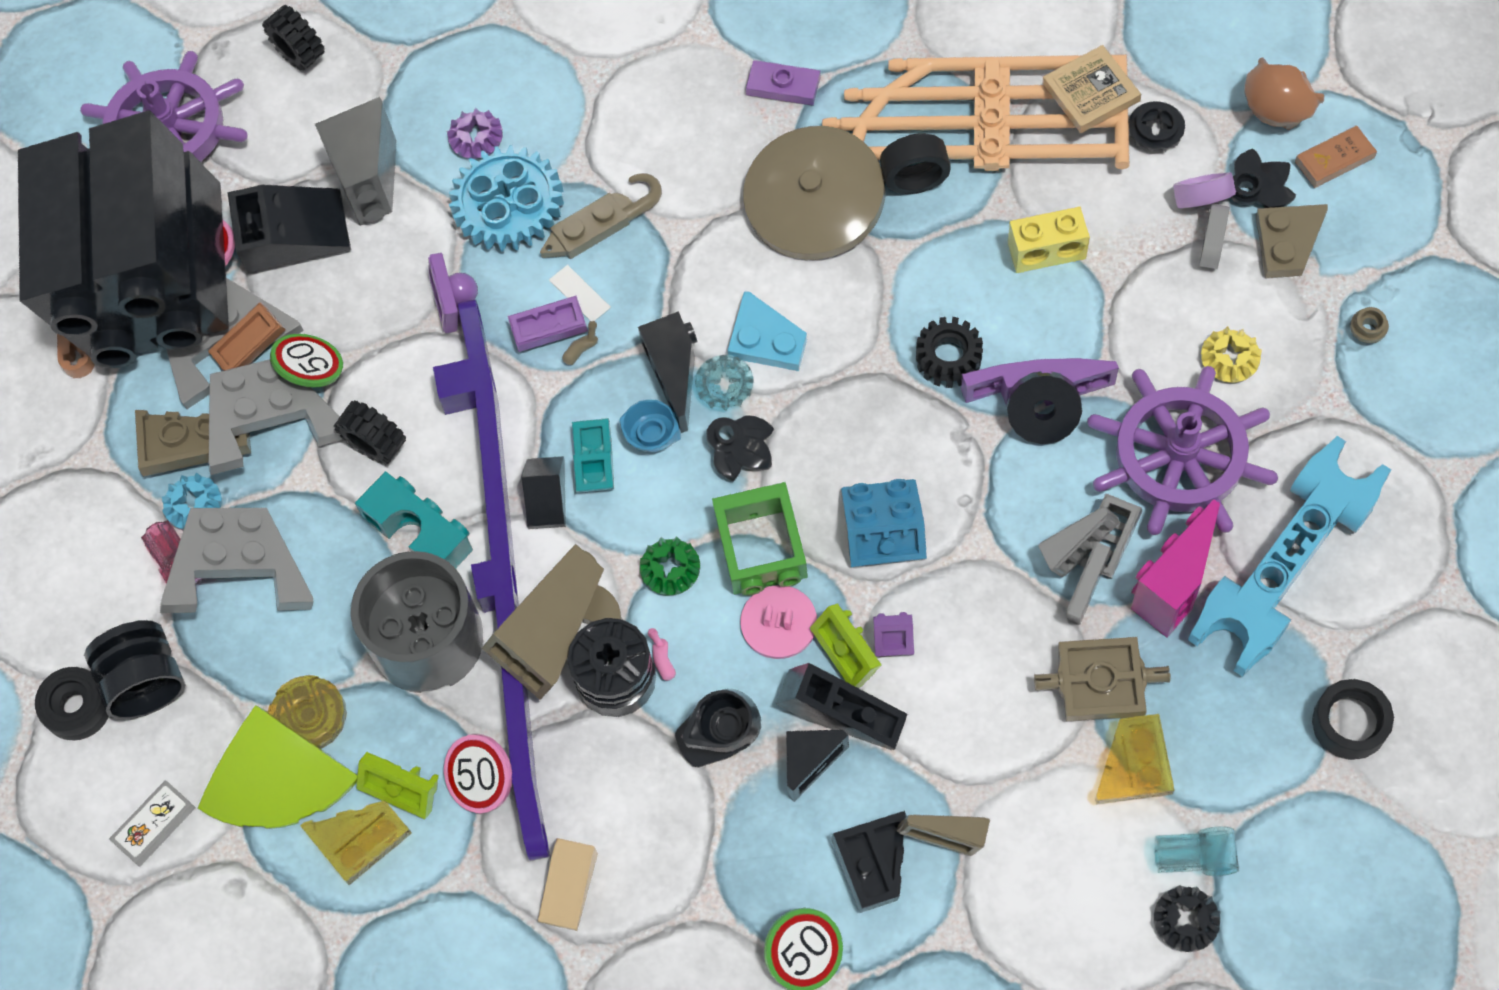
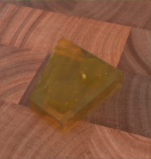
M1159 714L1119 719L1095 797L1096 805L1173 795L1175 789Z
M385 800L366 805L361 810L351 809L336 813V817L318 822L309 820L300 825L348 885H351L412 834Z

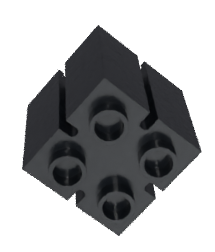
M150 110L89 128V148L82 144V135L79 132H75L18 149L19 300L48 323L55 333L64 336L87 354L94 364L104 368H122L132 364L136 359V354L157 349L158 344L171 350H186L199 345L203 335L229 328L221 183L190 151L184 152L183 144Z

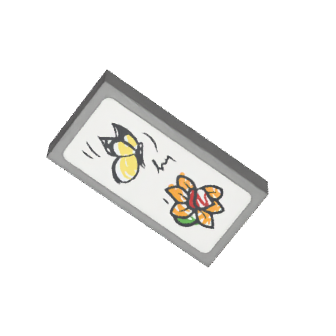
M165 780L109 840L140 867L196 807Z

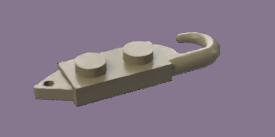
M646 173L635 174L629 178V182L635 183L640 181L647 183L650 186V192L646 196L633 203L623 194H610L609 192L550 227L551 234L540 251L541 257L568 256L571 260L630 225L629 221L650 210L659 202L662 195V186L658 179Z

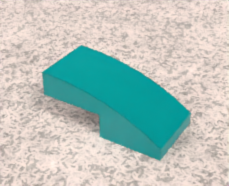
M609 418L572 422L576 492L614 489Z

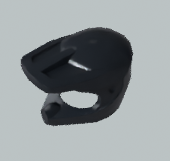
M736 689L714 691L707 694L697 703L692 714L676 730V742L686 760L693 767L700 768L725 760L749 747L760 733L761 716L756 704L745 693Z

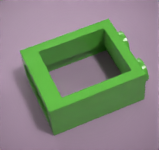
M786 482L712 498L714 514L734 595L740 593L743 595H755L769 586L780 585L782 587H789L801 582V579L808 578L807 563ZM782 512L793 558L739 570L728 525Z

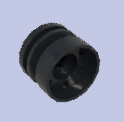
M604 618L590 622L578 631L569 646L567 661L578 694L588 708L602 716L621 717L634 713L645 705L655 689L656 671L646 637L640 630L623 619ZM609 657H615L612 661L613 665H605L608 663Z
M151 620L124 623L97 636L86 647L84 657L91 669L90 672L94 681L99 683L97 690L109 717L117 720L143 717L163 709L183 693L186 684L175 658L170 656L172 650L166 640L167 638L161 624Z

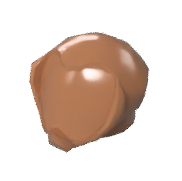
M1262 57L1259 58L1258 65L1246 76L1244 93L1249 108L1262 123L1274 127H1283L1287 130L1295 128L1300 122L1313 117L1319 104L1325 100L1323 93L1314 92L1305 72L1291 65L1268 64Z

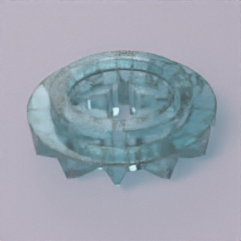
M719 355L710 358L698 369L695 377V387L700 400L705 401L711 409L715 406L727 411L729 407L735 405L741 407L742 402L748 396L751 397L754 383L753 374L750 367L742 359L731 355ZM723 372H726V377H728L730 383H735L728 386L727 393H723L720 385H715L721 383Z

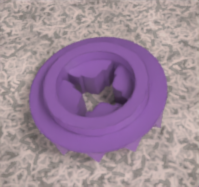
M475 107L473 112L466 114L461 111V115L457 120H451V127L447 131L449 144L455 153L465 158L477 159L482 158L481 151L483 150L488 155L494 152V148L499 146L502 141L503 130L499 118H495L489 110L480 112ZM474 125H477L480 132H477L473 142L469 132H472Z

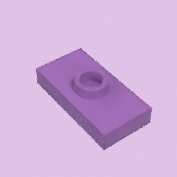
M753 60L746 85V95L814 106L821 78L820 70Z
M577 295L508 316L518 352L588 331Z

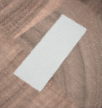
M568 265L549 279L567 298L577 295L582 313L590 321H595L611 308Z

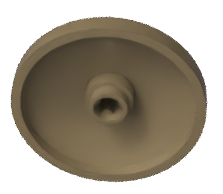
M810 126L787 132L774 139L762 149L752 162L746 175L743 200L753 230L767 246L780 254L795 259L819 260L834 257L850 250L872 231L883 210L885 182L877 157L870 147L857 136L834 127Z

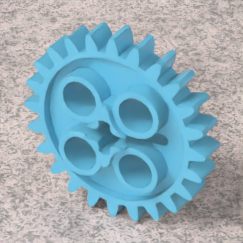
M509 145L506 153H501L499 147L496 146L492 156H489L483 150L481 151V161L478 162L470 158V170L462 167L459 168L462 179L452 180L455 190L449 191L452 202L449 206L452 215H454L453 218L456 226L461 227L464 237L471 235L475 245L484 239L486 249L488 250L491 249L494 243L499 244L502 252H504L507 243H512L514 249L519 250V241L524 240L528 245H533L531 236L535 234L540 238H544L543 227H552L554 225L552 217H561L559 206L564 205L562 195L564 191L557 169H552L549 159L541 161L538 151L529 157L527 147H523L517 154L514 152L512 145ZM489 190L486 193L479 194L481 191ZM529 202H535V203L532 204V205H528V206L525 205V204H527V203H529ZM496 217H503L499 220H493Z

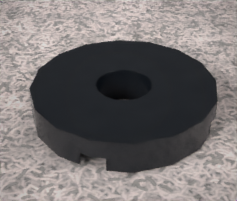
M1052 371L1051 373L1033 372L1021 378L1010 390L1007 399L1009 423L1016 434L1028 442L1038 444L1058 442L1073 432L1078 426L1082 415L1081 397L1074 383L1061 373ZM1042 400L1051 401L1055 405L1054 409L1048 414H1038L1034 411V406Z

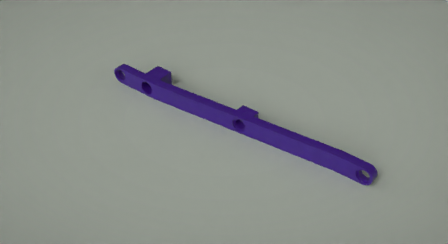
M474 299L458 303L468 359L435 366L433 371L438 398L445 415L477 408L491 560L471 564L477 600L482 611L486 613L496 610L498 629L519 606L499 401L477 300ZM501 666L513 789L526 853L529 861H535L550 857V851L537 789L528 690Z

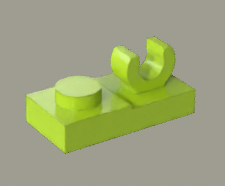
M837 603L828 606L810 627V630L844 680L860 688L882 664L862 637L863 628H854L849 618L852 616V612L850 610H842Z
M366 752L358 763L356 789L426 819L432 812L439 775L434 774L430 780L420 777L421 768L418 766L413 767L408 772L389 760Z

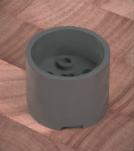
M419 551L394 554L379 561L370 568L354 591L351 602V621L354 631L380 673L393 685L416 693H421V690L437 689L448 684L452 686L463 679L478 661L484 642L481 617L461 575L445 559L431 553Z

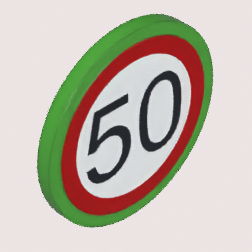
M290 334L278 339L271 348L270 362L280 376L294 384L305 387H323L335 382L342 373L343 359L339 351L329 342L319 337L308 334Z
M812 908L793 909L779 917L770 928L764 945V958L769 973L779 984L790 990H815L823 986L838 970L843 955V941L839 928L828 915Z

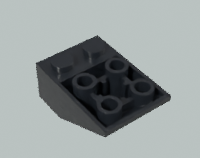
M258 185L227 192L236 252L247 273L351 250L340 189Z

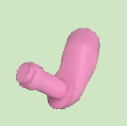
M651 628L648 630V636L654 642L652 650L655 667L663 680H672L676 675V671L668 658V642L665 639H660L657 630Z

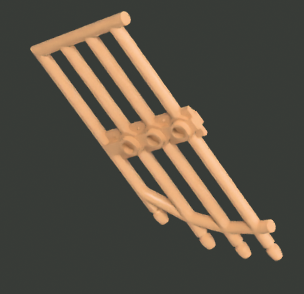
M1082 55L907 58V60L895 58L888 60V70L893 72H903L906 70L907 72L887 86L863 88L861 90L859 88L844 90V100L871 101L859 117H841V119L829 117L822 119V126L853 131L852 134L863 142L867 131L974 129V145L946 146L949 160L974 159V169H985V171H999V168H1009V159L1115 158V167L1117 169H1126L1130 166L1128 108L1092 127L1114 128L1115 143L1010 145V129L1076 128L1066 114L1010 115V99H1054L1044 85L1010 86V70H1056ZM1111 55L1128 76L1127 55ZM975 71V86L910 87L931 72ZM975 100L974 115L877 117L889 101ZM887 146L869 147L877 159L880 160L881 153Z

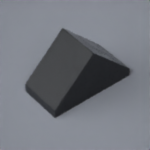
M564 456L527 459L522 474V485L528 529L566 527Z
M844 730L786 731L787 788L790 799L795 802L849 748V736Z

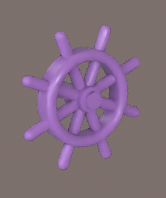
M194 51L185 53L178 70L163 69L141 74L134 62L126 61L123 64V71L130 81L113 95L108 105L85 103L80 108L84 116L103 119V124L141 113L133 111V108L142 102L144 105L142 112L150 110L183 144L184 152L190 151L200 162L211 153L219 139L244 142L248 138V134L244 129L223 126V112L219 103L240 92L244 88L243 81L236 78L212 89L205 80L192 73L198 60V55ZM169 92L167 98H163L161 93ZM184 93L196 97L178 107ZM205 110L203 122L187 120V118ZM182 133L195 135L187 143H184L180 137Z
M1206 366L1201 370L1195 388L1171 387L1156 391L1147 373L1142 369H1136L1132 373V379L1143 398L1132 406L1124 417L1123 422L1093 414L1087 419L1090 428L1118 437L1116 456L1119 468L1097 477L1093 481L1094 489L1098 492H1103L1126 482L1139 497L1154 505L1147 525V530L1151 535L1156 536L1161 533L1169 511L1193 512L1199 506L1205 509L1213 499L1220 503L1216 525L1221 532L1228 533L1233 529V522L1221 501L1235 489L1241 477L1266 485H1273L1278 481V475L1273 470L1247 462L1249 444L1246 430L1266 422L1270 418L1269 410L1262 407L1238 417L1228 404L1210 393L1216 376L1215 369L1211 366ZM1175 409L1187 410V412L1182 413L1178 417L1177 423L1174 422L1168 411ZM1202 415L1217 425L1212 429L1199 433L1202 427ZM1151 416H1154L1165 436L1139 427ZM1227 439L1231 457L1204 448ZM1133 442L1160 451L1137 460ZM1199 463L1225 472L1210 484ZM1168 465L1162 484L1146 474L1161 466ZM1182 471H1186L1196 489H1176Z

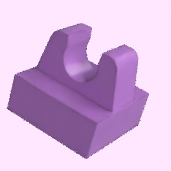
M900 612L899 615L885 616L884 613H880L873 617L876 657L914 655L912 614L908 615L906 612Z

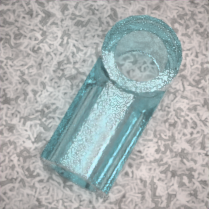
M1231 827L1205 828L1200 830L1198 834L1155 836L1154 854L1158 873L1202 871L1204 875L1224 876L1239 871L1235 831Z

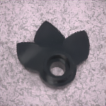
M1255 149L1243 152L1234 163L1235 175L1233 180L1236 193L1230 198L1241 205L1258 203L1266 208L1284 207L1290 204L1296 198V194L1284 186L1290 173V163L1276 161L1262 163ZM1240 188H1248L1250 191H1244Z
M751 415L743 416L736 421L727 417L717 418L712 421L706 431V440L710 448L714 450L713 465L717 472L725 479L734 482L740 474L742 467L756 471L769 470L772 466V458L764 440L774 431L771 424L762 418ZM719 431H729L731 439H723Z

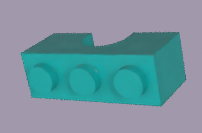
M385 471L355 502L362 518L388 539L404 526L417 525L421 527L418 537L408 546L410 551L437 555L449 562L455 569L473 551L468 539L469 531L456 519H453L451 522L441 515L443 513L441 508L430 498L426 497L422 500L415 495V488L402 476L395 479Z

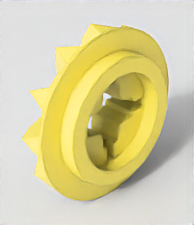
M1227 326L1222 331H1213L1210 337L1204 341L1201 350V360L1204 367L1211 366L1215 369L1216 379L1235 383L1250 378L1257 371L1261 361L1262 350L1256 344V337H1249L1245 334L1244 329L1239 331L1230 330ZM1228 344H1231L1234 352H1241L1237 355L1234 365L1232 360H1230V356L1223 354L1226 352Z

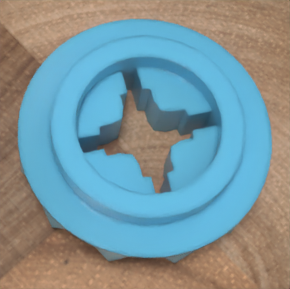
M198 473L189 477L181 475L180 480L175 484H168V492L165 496L161 497L163 501L162 512L173 526L184 530L190 508L185 503L187 501V492L189 491L195 497H198L195 499L194 508L221 507V492L210 477L206 478Z

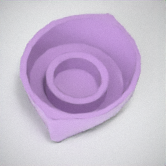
M1232 172L1199 176L1177 182L1173 185L1178 208L1212 204L1225 200L1236 193Z

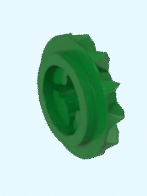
M677 536L674 539H664L661 537L652 546L647 545L646 552L640 558L641 577L644 583L658 594L677 595L683 593L693 586L699 576V555L691 543L681 541ZM674 554L675 562L680 566L679 568L672 567L671 572L668 573L666 578L664 566L658 563L667 562L669 557Z

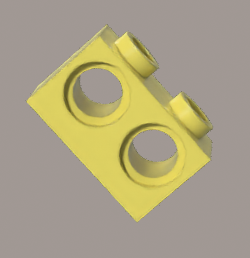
M1075 207L1011 220L1009 222L1007 243L1016 273L1086 259L1090 236L1081 207Z

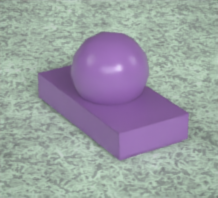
M430 254V257H428V277L441 326L445 333L458 331V303L476 299L478 286L473 277L466 273H454L448 276L443 254Z

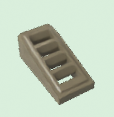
M908 815L898 824L897 832L917 840L972 856L985 845L990 819L964 816Z

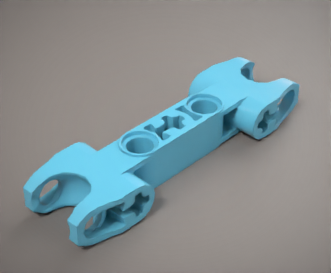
M1338 436L1311 457L1294 481L1290 491L1306 502L1293 517L1243 587L1224 576L1207 597L1203 611L1189 635L1188 641L1198 646L1214 631L1227 630L1235 633L1242 641L1244 650L1233 671L1242 677L1271 652L1292 620L1276 610V606L1338 522L1355 533L1361 528L1372 513L1379 499L1381 489L1392 470L1382 464L1367 478L1354 479L1346 476L1339 469L1337 462L1346 441ZM1304 522H1314L1320 529L1311 530L1305 526ZM1297 543L1300 546L1298 552L1293 554L1292 557L1288 556L1287 554L1292 550L1294 544ZM1270 578L1277 583L1278 587L1269 588L1262 583L1261 579Z

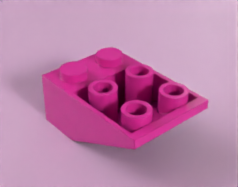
M1215 499L1205 509L1201 506L1196 508L1185 523L1188 526L1187 529L1180 536L1176 533L1172 534L1160 550L1163 555L1155 563L1151 560L1146 562L1135 577L1138 582L1131 592L1134 594L1131 610L1166 638L1193 609L1202 583L1220 503Z

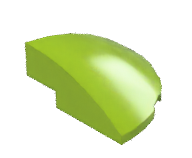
M255 705L214 770L198 805V809L217 820L238 827L251 826L265 827L267 829L287 827L298 824L300 819L317 811H326L337 803L357 783V774L268 711Z

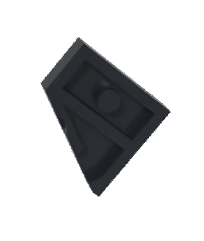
M905 811L833 833L831 837L859 913L895 902L900 897L902 878L900 873L904 854V835L899 834L897 829L898 824L907 817Z

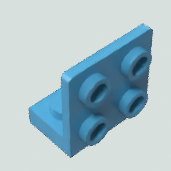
M894 479L890 482L875 484L858 483L841 488L851 567L927 559L925 524L916 480Z

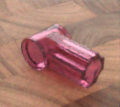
M169 520L155 522L150 525L141 537L151 556L160 566L158 571L166 583L181 539ZM195 578V585L206 578Z

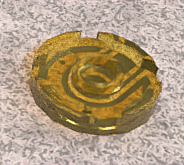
M313 675L295 677L283 684L275 693L276 697L273 699L272 704L270 703L268 712L321 749L337 738L343 730L347 717L346 703L337 687L330 681Z

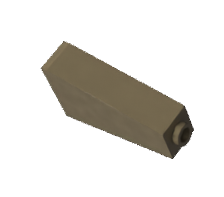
M575 544L492 634L481 649L541 700L559 679L568 657L569 646L579 631L604 568L597 563L592 554L582 550Z

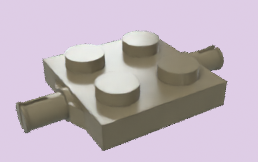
M1137 637L1059 642V668L1057 673L1034 674L1035 691L1059 689V693L1064 700L1066 721L1144 717L1147 712L1144 694L1147 683H1170L1171 678L1169 666L1145 668V664L1139 654Z

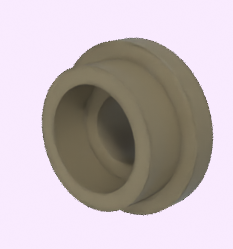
M1367 307L1354 314L1350 323V329L1354 337L1359 341L1377 343L1386 336L1389 323L1385 314L1380 309ZM1369 324L1373 326L1375 330L1367 329L1363 325Z

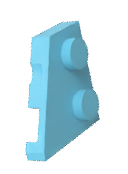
M744 291L728 347V358L799 371L807 343V333L751 292Z

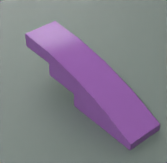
M1082 358L1037 359L1001 364L962 374L961 392L966 403L1001 393L1007 405L1009 392L1018 380L1033 372L1051 373L1052 371L1061 373L1070 379L1080 395H1084L1115 385L1119 367L1116 361ZM1043 400L1046 406L1054 404L1051 401Z

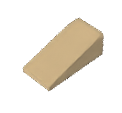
M556 838L538 917L539 923L578 931L598 856L594 846Z

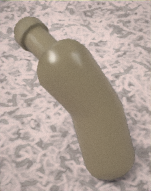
M595 321L588 323V335L573 341L562 356L565 364L573 365L584 351L598 343V337L595 336L597 328Z

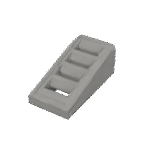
M1105 494L1100 508L1102 506L1106 507L1108 510L1128 518L1126 524L1120 522L1115 527L1123 531L1120 537L1109 533L1104 538V540L1117 545L1114 551L1110 550L1109 558L1111 560L1108 565L1106 564L1102 575L1112 579L1143 511L1137 505ZM1089 554L1078 565L1085 568Z
M1102 506L1044 540L1038 546L1050 570L1060 577H1064L1092 551L1094 544L1100 543L1120 521L1114 513Z

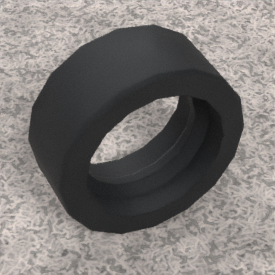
M911 134L890 143L882 151L880 157L882 173L888 189L901 194H916L931 190L942 184L949 176L951 170L944 141L932 134ZM923 162L914 166H908L914 163Z
M1358 679L1340 680L1329 686L1314 707L1312 717L1314 734L1323 748L1337 757L1349 760L1367 758L1377 752L1392 732L1394 722L1391 702L1383 691L1370 682ZM1344 698L1360 700L1369 706L1377 720L1373 734L1362 741L1346 739L1338 734L1329 721L1330 709L1335 702Z

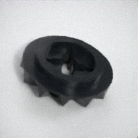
M1152 101L1138 106L1129 118V137L1134 138L1137 147H1147L1150 153L1155 149H1162L1166 152L1169 147L1173 145L1178 146L1185 132L1183 115L1177 108L1165 102ZM1157 119H1160L1161 129L1159 134L1153 135L1151 127H1153Z
M1179 885L1165 892L1157 902L1154 910V925L1160 938L1170 947L1183 952H1195L1206 948L1216 938L1220 930L1221 911L1215 905L1213 897L1202 892L1198 886L1183 887ZM1197 907L1199 908L1194 919L1198 925L1197 928L1189 923L1184 926L1181 925L1177 929L1175 928L1181 917L1178 911L1179 908L1186 912L1192 909L1195 910Z

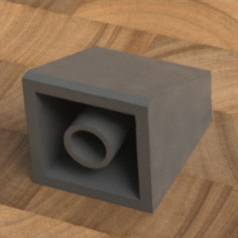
M375 98L316 123L315 127L359 225L378 221L384 215L391 213L393 209L397 140L381 98Z

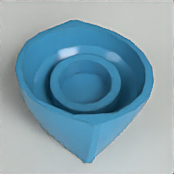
M647 399L633 404L620 417V427L625 439L638 450L645 452L661 451L681 439V432L675 413L668 405L658 400Z

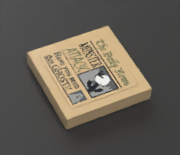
M1103 45L1043 76V85L1080 133L1141 101L1139 90Z

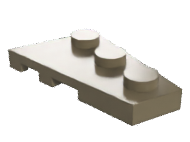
M135 410L138 469L142 476L209 462V414L202 413L199 417L181 416L179 412L166 411L165 415H151L147 410ZM250 433L234 436L241 454L251 453Z

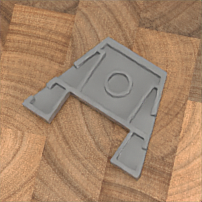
M226 278L229 328L203 335L200 344L190 349L171 350L166 348L180 401L184 407L189 409L210 394V384L195 365L211 355L208 350L259 302L264 304L285 328V331L272 342L273 344L283 336L303 332L301 324L288 314Z
M270 359L210 374V475L244 467L243 456L234 436L306 418L319 447L343 440L339 436L340 434L334 430V424L340 416L311 387L294 384L280 376L273 368Z
M190 508L161 599L160 613L196 612L195 578L273 577L277 611L312 609L313 596L267 508Z

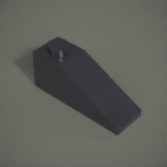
M679 311L639 326L638 331L643 349L667 403L675 413L680 432L683 433L688 431L695 361L693 344L698 341L691 323L687 322L684 324Z
M811 663L789 669L776 705L807 721L832 730H844L849 736L889 750H895L908 715Z

